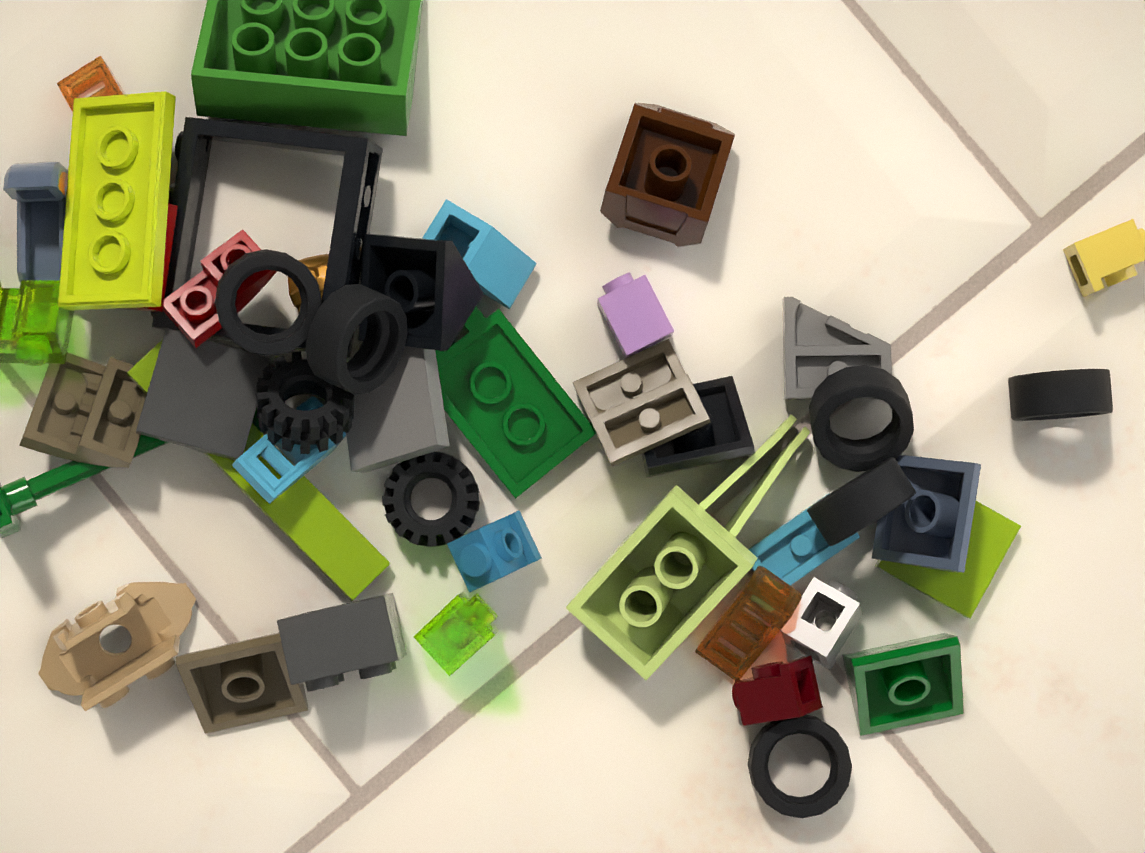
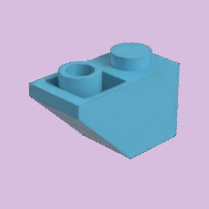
M447 199L423 236V239L453 241L484 295L509 310L537 264L493 226Z

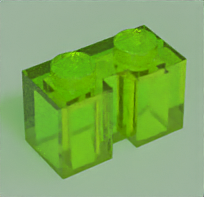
M21 280L20 288H3L0 282V363H23L30 366H40L45 363L65 364L74 311L58 307L60 280Z

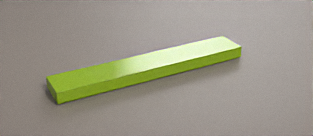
M163 339L127 372V376L146 395ZM253 423L244 453L264 436ZM205 453L351 602L391 564L305 476L269 504L232 466L235 462L234 460ZM262 456L258 458L278 480L282 477Z

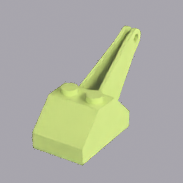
M792 414L783 421L754 454L699 505L676 485L650 511L566 606L570 613L645 680L659 668L754 566L757 557L735 537L792 454L811 431L803 427L766 469L725 527L720 525L705 510L785 435L797 420Z

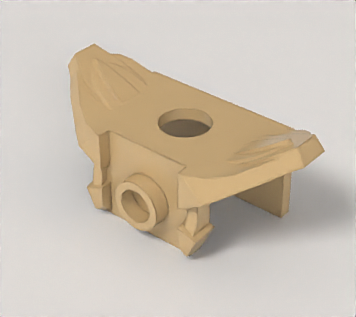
M129 583L118 587L116 591L117 597L107 604L100 600L82 610L74 618L76 623L73 625L66 619L51 632L42 657L41 668L38 674L48 689L58 690L70 696L83 695L81 706L84 711H87L98 703L102 708L113 705L129 692L130 689L127 685L146 675L148 680H151L169 670L176 662L173 657L178 655L179 636L190 623L192 607L196 601L195 596L186 583ZM121 625L130 632L132 641L125 651L111 653L102 647L100 634L107 626Z

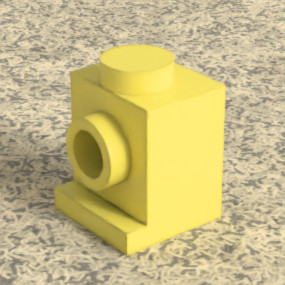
M1134 219L1077 241L1063 249L1082 297L1104 289L1102 278L1105 279L1107 286L1110 287L1138 275L1134 265L1145 261V230L1143 228L1137 229Z

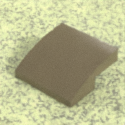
M669 339L572 382L612 467L711 423Z
M55 348L19 446L76 462L129 468L141 435L136 433V429L146 398V394L127 376V372L134 365L110 357L107 365L104 366Z

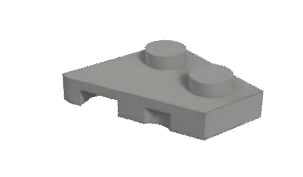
M784 297L782 299L784 400L812 399L815 389L827 376L845 367L868 365L884 369L892 375L891 344L869 333L865 334L852 328L850 324L834 316H827L800 303L801 301L794 297ZM862 397V398H854V399H876V398H872V397Z

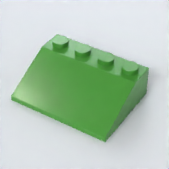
M207 0L191 71L197 116L407 136L414 91L423 0Z

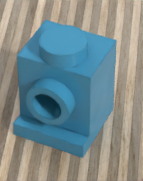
M520 510L447 544L469 593L542 559Z

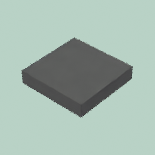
M166 328L136 433L235 461L244 453L257 407L258 378H263V369L269 365L270 357L250 353L210 340H206L199 347L195 348L182 332Z

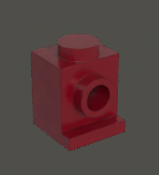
M812 655L803 656L786 663L779 661L752 667L753 677L737 680L732 687L733 702L737 710L740 711L743 726L798 718L823 708Z

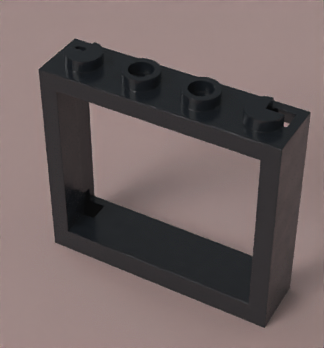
M185 117L184 130L178 134L175 143V157L178 161L176 180L169 187L168 203L178 206L164 299L190 280L212 140L344 156L322 303L331 293L345 285L361 284L362 234H370L383 148L368 138ZM163 310L162 312L150 311L153 317L152 327L166 331V328L181 332ZM243 323L255 333L265 335L277 334L286 330ZM223 327L210 337L212 339L232 341ZM354 333L348 345L346 357L349 358L351 356ZM306 342L294 350L306 351Z

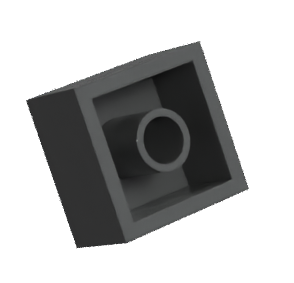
M393 593L277 620L290 683L294 685L305 682L307 692L339 685V682L345 681L343 673L359 670L360 679L391 673L392 670L397 669L395 661H399L407 655Z

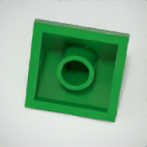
M942 633L842 655L860 736L964 714L961 646L958 636Z

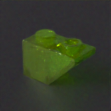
M461 592L432 618L414 638L439 666L451 676L496 635L499 630L492 622L497 619L498 614L478 593L469 598L464 592Z

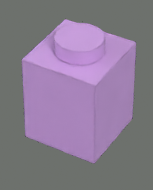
M629 272L602 286L605 295L598 298L597 305L625 358L639 353L673 335L674 329L646 275L634 280Z

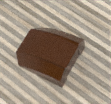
M634 103L605 190L600 212L617 228L624 227L674 243L677 247L701 244L735 134L717 123L660 105Z

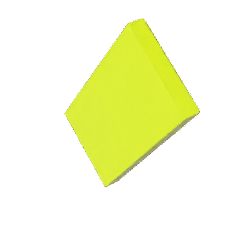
M162 91L74 98L58 307L66 310L161 307L176 96Z

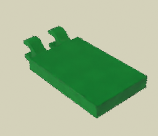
M476 306L464 324L469 333L448 350H435L444 410L516 499L596 433L589 420L500 309H497L486 318Z

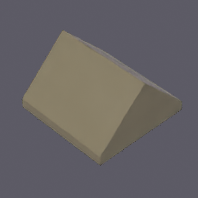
M279 632L194 651L176 657L177 669L205 734L308 710L304 684L291 685Z

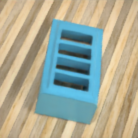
M311 396L296 409L310 411L324 405L316 397ZM343 432L344 439L346 437V432ZM265 434L236 459L232 466L270 504L330 455L339 444L335 445L329 439L328 450L319 452L317 445L314 444L310 445V454H300V445L294 444L292 451L289 452L282 449V438L274 445L268 440L267 434ZM275 445L293 462L295 466H293L282 455V453L275 447ZM262 456L282 477L278 480L258 459Z

